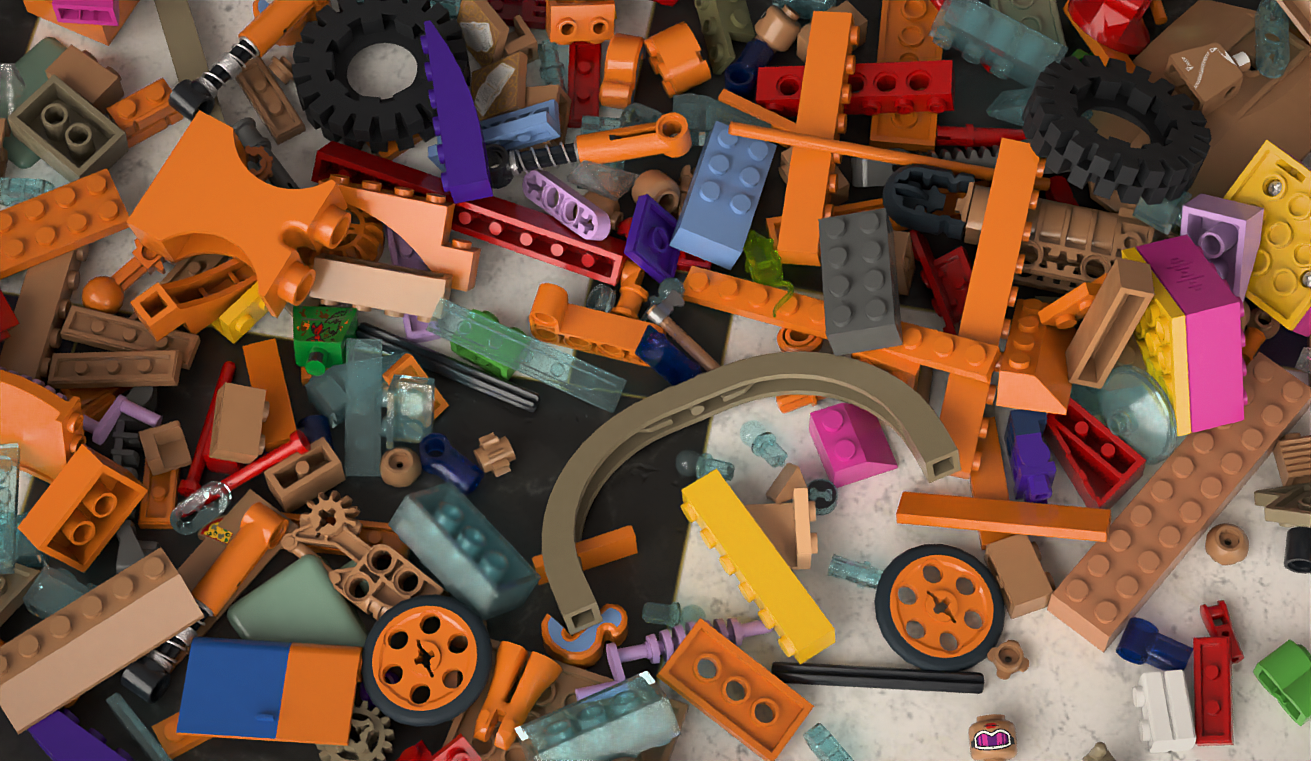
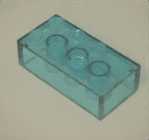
M945 0L929 32V36L933 37L932 41L936 45L947 50L952 47L962 52L961 57L966 61L976 65L981 62L991 67L990 72L993 75L1007 80L1009 77L1032 90L1041 71L1044 72L1046 66L1054 61L1060 64L1068 50V47L978 0Z
M451 481L407 494L388 524L398 535L399 539L415 553L421 563L440 580L444 588L452 593L458 601L468 605L480 616L482 621L522 607L541 579V576Z
M644 671L514 728L526 761H612L621 757L636 758L639 753L652 747L664 746L672 738L681 735L668 696L648 671Z

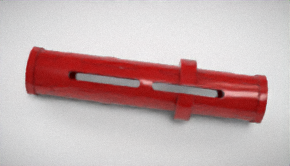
M966 124L965 127L937 125L935 145L964 146L967 150V147H993V145L1000 147L1002 138L1016 141L1027 138H1025L1023 129L974 127L973 124Z

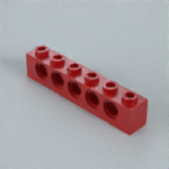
M953 60L858 63L855 66L854 75L849 74L848 84H851L850 104L844 105L843 114L875 116L879 113L906 115L912 112H931L937 114L944 111H954L956 77ZM805 66L758 67L757 105L782 117L797 116Z

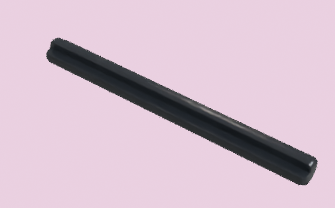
M361 322L356 330L357 340L399 358L405 353L411 354L420 367L529 412H535L539 406L540 395L532 390L369 323Z
M776 661L771 666V673L784 683L973 694H980L984 690V675L979 672L802 663L800 665L794 662Z

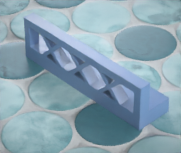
M555 99L480 121L486 145L498 144L511 151L561 137L559 107ZM437 136V144L428 146V158L442 172H446L445 164H440L437 145L442 144L441 136Z

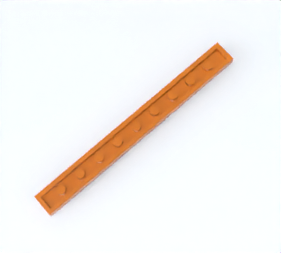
M695 266L691 267L679 291L683 300L828 339L826 336L824 300ZM901 321L903 345L882 348L884 351L917 364L987 383L1001 355L998 346Z

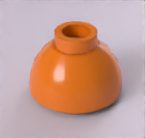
M783 327L777 334V343L782 352H820L824 342V338Z

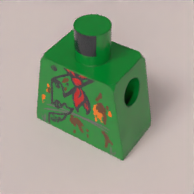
M293 306V340L296 365L305 367L306 371L313 376L324 374L326 368L340 369L344 367L357 341L356 330L359 326L357 308Z

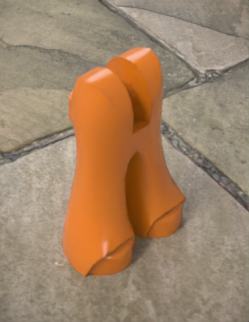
M501 641L495 655L494 673L490 688L476 720L473 737L487 742L499 721L501 725L496 734L494 745L507 751L517 738L528 714L539 697L559 678L563 671L562 667L545 655L532 651L529 657L524 647L508 641ZM527 662L526 668L518 683L511 701L508 703L509 695L513 688V685Z

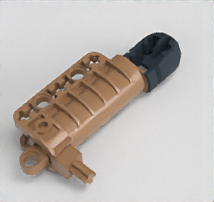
M909 164L900 167L889 176L883 189V206L886 208L888 216L902 227L934 235L944 232L947 237L958 240L962 239L965 231L964 242L978 245L991 188L976 185L974 188L975 175L961 172L955 176L952 170L924 164ZM938 188L948 189L952 193H967L963 199L957 198L955 212L960 213L961 220L952 219L944 214L941 216L932 214L936 210L943 211L946 194L940 193ZM1140 197L1137 205L1127 203L1126 208L1120 207L1118 214L1038 198L1036 209H1028L1026 221L1033 222L1029 241H1021L1019 250L1020 254H1025L1024 261L1031 263L1023 264L1022 272L1032 275L1021 277L1014 273L1012 283L1067 294L1084 282L1091 283L1097 279L1089 277L1088 274L1099 278L1103 274L1109 273L1116 258H1122V250L1178 237L1179 235L1155 229L1159 204L1147 205L1142 197ZM1038 276H1043L1042 281L1037 280ZM1053 279L1061 280L1060 284L1053 283ZM1071 282L1075 283V288L1070 287Z

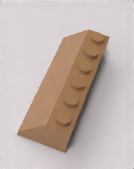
M161 547L0 647V706L18 735L204 618V614Z

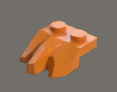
M1108 273L1103 274L1091 283L1084 282L1040 310L1038 314L1041 324L1057 326L1058 329H1067L1076 325L1077 321L1085 317Z

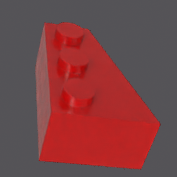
M1071 397L1066 415L1047 414L1043 437L1087 508L1111 509L1143 476L1146 459Z

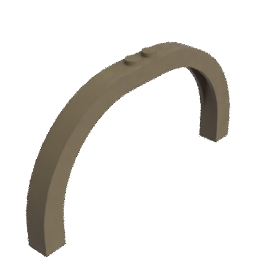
M806 351L779 352L738 360L706 373L698 374L692 379L667 387L663 391L634 403L613 416L582 443L559 475L548 500L542 528V556L545 572L570 635L603 622L597 602L583 573L580 556L578 557L576 543L582 541L586 517L598 492L609 477L627 459L650 443L750 401L781 395H814L833 398L858 406L880 418L903 439L929 483L961 470L958 448L933 408L920 394L902 380L869 363L846 356Z

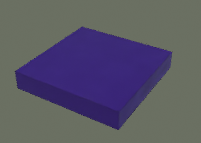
M648 194L638 196L624 254L662 286H669L673 283L680 254L679 249L669 246L678 220Z

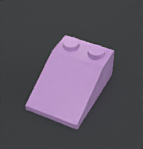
M1199 194L1183 205L1180 236L1187 234L1196 246L1202 248L1204 257L1209 263L1213 262L1218 275L1222 279L1227 280L1232 293L1236 297L1239 296L1243 303L1261 241L1264 208Z

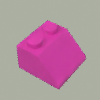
M843 402L810 413L809 433L828 479L835 489L897 469L898 465L879 420L872 413L853 404Z

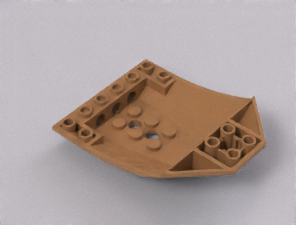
M1198 0L1132 61L1135 66L1137 65L1151 71L1152 73L1148 81L1155 83L1161 78L1167 80L1164 72L1170 55L1216 42L1222 45L1229 56L1241 51L1246 53L1251 66L1256 69L1255 71L1247 70L1242 72L1244 78L1238 94L1205 117L1207 120L1205 128L1210 129L1212 138L1209 143L1211 147L1187 193L1183 191L1180 198L1171 202L1164 198L1162 204H1159L1155 229L1170 232L1174 221L1182 211L1183 205L1199 194L1223 198L1266 140L1284 149L1301 162L1311 153V46L1262 12L1212 0ZM1175 89L1171 96L1178 95ZM1088 110L1084 115L1098 129L1097 134L1106 139L1111 136L1131 143L1130 147L1140 149L1142 145L1150 144L1149 135L1126 119L1096 110ZM1088 182L1090 198L1106 210L1118 214L1120 207L1126 208L1127 203H1121L1117 190L1113 191L1109 200L1094 195L1095 183Z

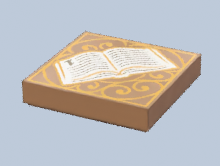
M461 0L456 21L462 29L467 50L481 67L500 60L510 28L487 0Z
M521 51L472 72L471 95L479 121L525 108L527 55Z

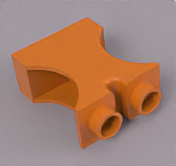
M199 110L126 222L143 246L174 263L202 254L226 255L242 261L256 272L258 294L270 314L278 318L287 302L294 306L300 305L309 294L315 281L316 271L303 263L296 249L306 246L319 252L323 245L330 249L336 248L349 229L351 214L345 211L348 206L337 183L333 180L309 188L286 189L270 185L257 178L248 170L247 153L234 128Z

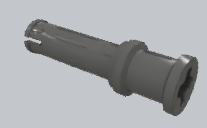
M253 118L241 119L232 126L244 149L248 145L258 148L262 146L269 156H272L274 161L272 164L273 175L268 180L273 186L286 189H300L272 153L269 139L262 137L256 129V122Z

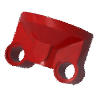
M1152 0L1069 1L1068 12L1072 20L1083 32L1108 48L1125 54H1140L1150 43V34L1143 15Z

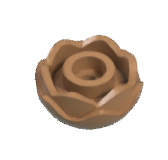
M402 446L394 447L386 451L381 457L379 472L386 484L399 488L407 487L414 483L421 474L422 464L418 454L412 449ZM398 464H403L401 468L397 467Z
M1223 523L1214 526L1207 533L1205 550L1215 562L1221 565H1233L1246 558L1249 550V540L1246 533L1240 527L1234 524ZM1225 541H1229L1231 544L1226 545Z

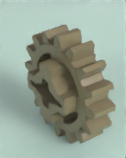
M364 700L360 708L355 707L354 704L348 746L316 744L317 749L322 750L319 753L321 761H386L384 753H393L394 751L393 745L388 741L395 739L394 731L388 729L391 726L389 717L381 718L382 712L377 707L370 711L368 701ZM356 736L361 741L354 743L350 738ZM378 741L376 748L371 753L372 744Z

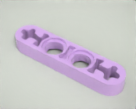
M533 169L529 174H525L522 183L523 192L532 202L586 240L601 241L608 236L611 225L610 218L605 211L550 172ZM558 190L559 199L557 205L555 206L554 198L555 193ZM575 204H577L578 212L576 218L574 219L573 210Z

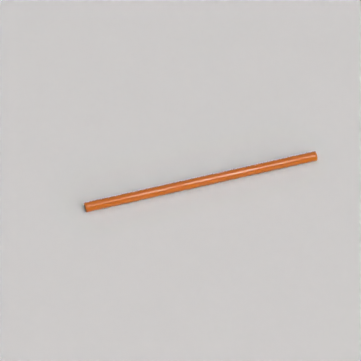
M733 121L730 122L728 130L729 135L903 166L924 164L952 170L954 175H958L961 172L973 174L975 179L987 181L993 180L995 168ZM1035 177L1033 189L1048 191L1050 178Z

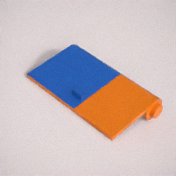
M195 636L190 648L176 733L177 735L348 746L357 682H362L363 680L361 666L364 647Z

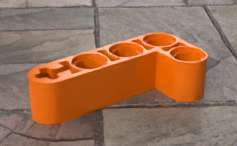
M550 283L539 285L529 315L531 334L542 342L646 367H653L657 364L666 336L665 330L653 323L569 304L567 292L560 286Z

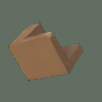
M517 15L513 17L515 30L508 33L502 59L521 51L527 55V64L539 59L538 44L522 17Z
M178 420L138 432L146 461L153 476L188 466L192 463L185 435Z

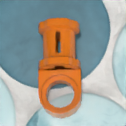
M628 258L624 265L620 279L621 287L619 291L621 296L616 307H612L610 313L639 320V310L642 303L647 302L649 293L641 287L645 271L630 258Z

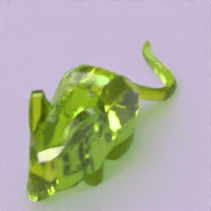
M750 230L743 247L746 256L745 272L750 273L753 282L771 287H788V293L773 309V317H776L778 309L793 296L794 286L790 281L783 280L781 257L773 248L774 240L772 238L767 239L756 231Z

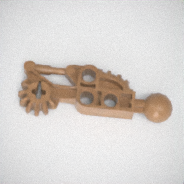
M333 490L329 499L323 492L319 493L318 504L311 500L307 501V506L312 509V512L302 513L300 515V528L295 529L292 533L285 534L281 539L283 548L290 553H294L299 558L307 554L320 557L306 546L314 545L337 548L356 562L357 565L355 567L333 570L322 561L334 588L366 614L373 613V618L377 621L387 610L401 601L419 595L437 594L447 597L451 596L390 546L377 544L370 547L358 536L363 524L359 520L353 519L359 515L360 509L357 506H351L353 499L348 495L341 498L338 491ZM327 517H334L337 520L333 526L328 524L326 521ZM384 555H391L392 561L390 566L385 570H378L377 562L379 558ZM410 576H418L417 587L410 592L404 591L403 585L405 580ZM367 581L369 583L367 595L362 598H356V587L360 582ZM466 604L480 616L487 628L485 615L481 610L471 604ZM457 636L450 644L457 648L466 649L468 639L465 636Z

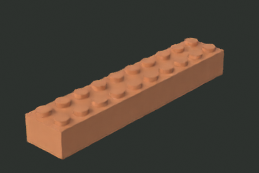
M1259 352L1247 365V374L1243 377V386L1248 398V403L1244 406V420L1194 433L1191 431L1110 525L1107 541H1097L1051 594L1047 610L1103 653L1274 451L1277 441L1288 434L1309 409L1311 404V388Z

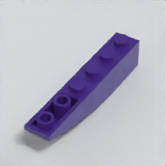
M430 20L424 21L426 34L420 35L423 53L424 55L429 54L430 59L429 62H424L427 80L428 82L433 81L434 89H429L428 93L432 109L437 108L438 116L432 117L436 137L441 136L442 144L437 145V153L440 164H445L446 172L441 173L444 192H451L454 204L492 197L494 194L486 144L472 95L448 45Z
M63 708L61 711H55L27 729L34 740L53 761H135L123 749L118 747L114 751L105 745L107 739L97 730L90 728L86 731L79 726L80 720L66 708Z

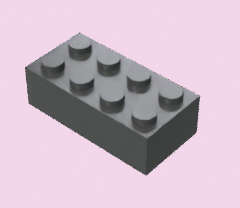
M886 208L818 219L826 336L834 355L839 356L903 345L894 230Z

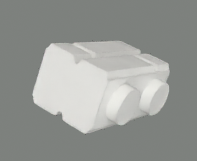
M1171 670L1163 673L1160 671L1141 674L1138 686L1133 687L1135 707L1142 708L1144 719L1139 720L1141 741L1148 742L1149 752L1151 753L1168 752L1170 750L1182 751L1193 748L1197 738L1185 672L1183 670Z

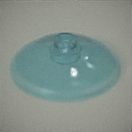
M1121 365L1113 368L1102 389L1098 390L1097 406L1101 423L1112 434L1118 436L1146 459L1145 465H1153L1165 460L1173 452L1177 440L1176 418L1166 393L1151 375L1136 366Z

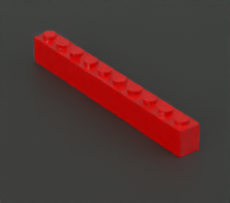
M331 141L317 150L311 178L313 182L318 183L320 180L330 178V174L349 176L352 183L362 184V180L376 181L382 183V189L394 191L396 186L406 187L414 190L413 195L426 197V193H436L446 196V201L454 203L451 192H444L440 177L335 141ZM495 196L455 204L451 230L612 286H616L620 282L624 265L629 258L624 254L626 241L609 235L601 241L586 240L553 216Z

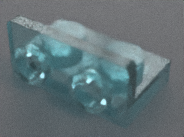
M394 374L389 387H384L382 407H387V416H384L382 420L381 436L386 437V449L392 450L397 441L431 445L434 427L435 379Z

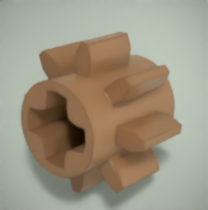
M494 432L479 438L480 448L474 450V455L482 472L485 474L491 471L496 478L510 472L509 462L515 460L516 457L507 437L504 436L498 439Z

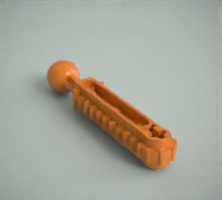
M249 145L245 146L247 165L249 161L253 163L259 162L260 170L256 171L252 168L249 171L265 182L273 175L272 164L274 161L272 156H269L262 146L259 148L250 147ZM136 238L134 241L137 248L132 252L134 257L111 277L99 276L88 281L82 291V304L85 308L114 315L123 306L124 291L146 272L151 275L155 271L164 275L166 271L163 264L166 261L172 265L175 263L146 248Z

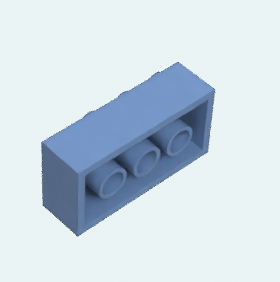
M716 121L705 139L669 246L731 270L742 253L777 145L768 141L729 135V125Z

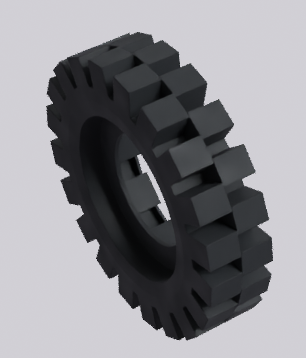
M337 0L339 12H336L328 4L316 13L318 25L308 21L300 33L303 43L296 42L293 51L295 64H292L293 79L302 110L305 111L307 120L314 129L317 130L321 127L323 137L329 141L338 142L343 137L345 145L362 150L365 142H369L372 154L388 152V141L396 140L399 152L414 148L413 135L417 133L424 142L434 138L436 134L432 117L438 116L437 108L432 109L428 90L434 89L433 81L428 82L424 62L430 61L429 54L424 55L420 39V35L426 34L424 21L430 20L448 45L463 73L467 86H470L471 78L465 38L463 39L462 29L456 19L450 20L449 11L439 2L431 7L430 0H364V2L359 4L356 0ZM391 43L399 45L408 50L416 60L417 73L413 83L404 90L394 94L392 98L381 99V97L362 96L348 82L347 70L353 57L362 49L374 44Z
M1084 55L1081 62L1075 56L1062 58L1060 64L1054 61L1046 66L1044 72L1041 71L1022 117V121H1025L1022 127L1025 138L1032 139L1030 147L1038 157L1048 156L1045 165L1056 174L1071 170L1067 181L1083 189L1090 181L1095 183L1094 195L1110 200L1113 191L1117 190L1121 203L1135 205L1138 204L1140 197L1143 198L1147 205L1162 204L1164 198L1170 202L1180 198L1183 191L1187 193L1211 147L1209 143L1212 138L1210 129L1205 128L1207 120L1202 112L1192 110L1195 103L1185 93L1171 96L1176 86L1164 78L1159 79L1155 83L1149 82L1148 79L1152 72L1137 65L1133 74L1128 73L1125 61L1109 58L1105 67L1099 56ZM1088 110H1096L1126 119L1149 135L1150 144H1144L1140 149L1130 147L1131 143L1111 136L1106 139L1097 134L1098 129L1082 114Z

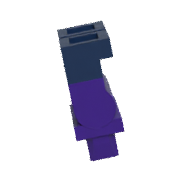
M1024 409L1010 411L1004 441L1015 483L1013 489L1015 500L1024 499V502L1048 504L1047 499L1052 496L1051 487L1056 474V466L1054 461L1049 462L1050 450L1042 441L1043 431L1047 422L1046 412Z

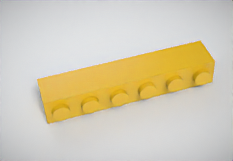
M717 468L681 490L683 497L681 509L691 523L694 521L698 523L702 529L700 535L709 549L715 547L721 555L719 561L723 569L729 576L735 574L740 581L738 587L742 595L749 603L752 601L756 603L760 609L758 615L762 623L768 630L774 628L780 636L777 639L778 643L788 657L793 655L801 665L836 642L835 628Z

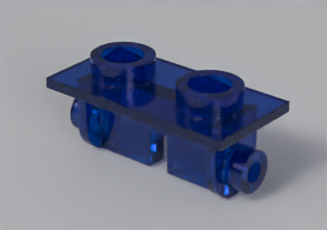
M651 325L647 326L635 354L665 380L675 386L702 373L700 365L697 362L691 361L668 341L666 335L659 333Z

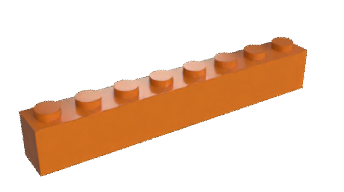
M813 11L795 133L840 140V133H846L847 114H843L844 105L850 104L851 84H848L849 74L854 75L856 57L852 55L853 45H858L860 39V27L855 25L852 13ZM793 146L777 247L782 264L821 266L818 219L834 217V205L830 204L831 194H836L838 190V174H835L836 163L841 164L843 155Z

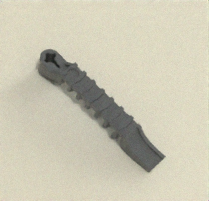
M157 386L133 387L130 393L125 396L129 401L154 413L157 410ZM121 413L115 423L116 432H113L112 436L114 449H111V457L114 462L128 469L138 479V473L134 468L139 467L140 456L136 451H143L138 432L150 429L152 426L125 413ZM136 507L113 535L120 542L116 574L159 548V542L136 539L137 531L132 521L135 520Z

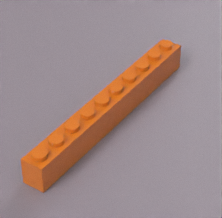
M1006 138L1001 140L958 336L994 346H999L1000 338L1007 340L1011 319L1005 318L1007 306L1014 307L1018 287L1012 286L1014 273L1021 275L1025 254L1019 253L1021 241H1029L1033 222L1026 221L1028 209H1036L1040 191L1033 189L1035 177H1043L1047 159L1038 157L1030 147V143ZM1001 352L994 369L995 372L1000 370L1004 352ZM949 373L940 420L958 448L961 465L960 471L949 476L969 480L971 470L978 472L982 451L976 450L978 437H986L990 419L983 417L986 404L993 405L997 385L990 384L991 378L987 383Z

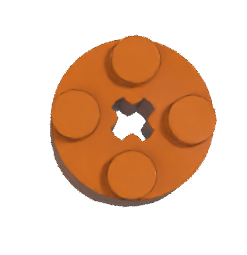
M684 21L643 41L650 55L648 57L650 65L656 75L660 73L663 81L661 82L669 98L680 95L711 79L706 60L703 61L700 54L701 48L693 32Z

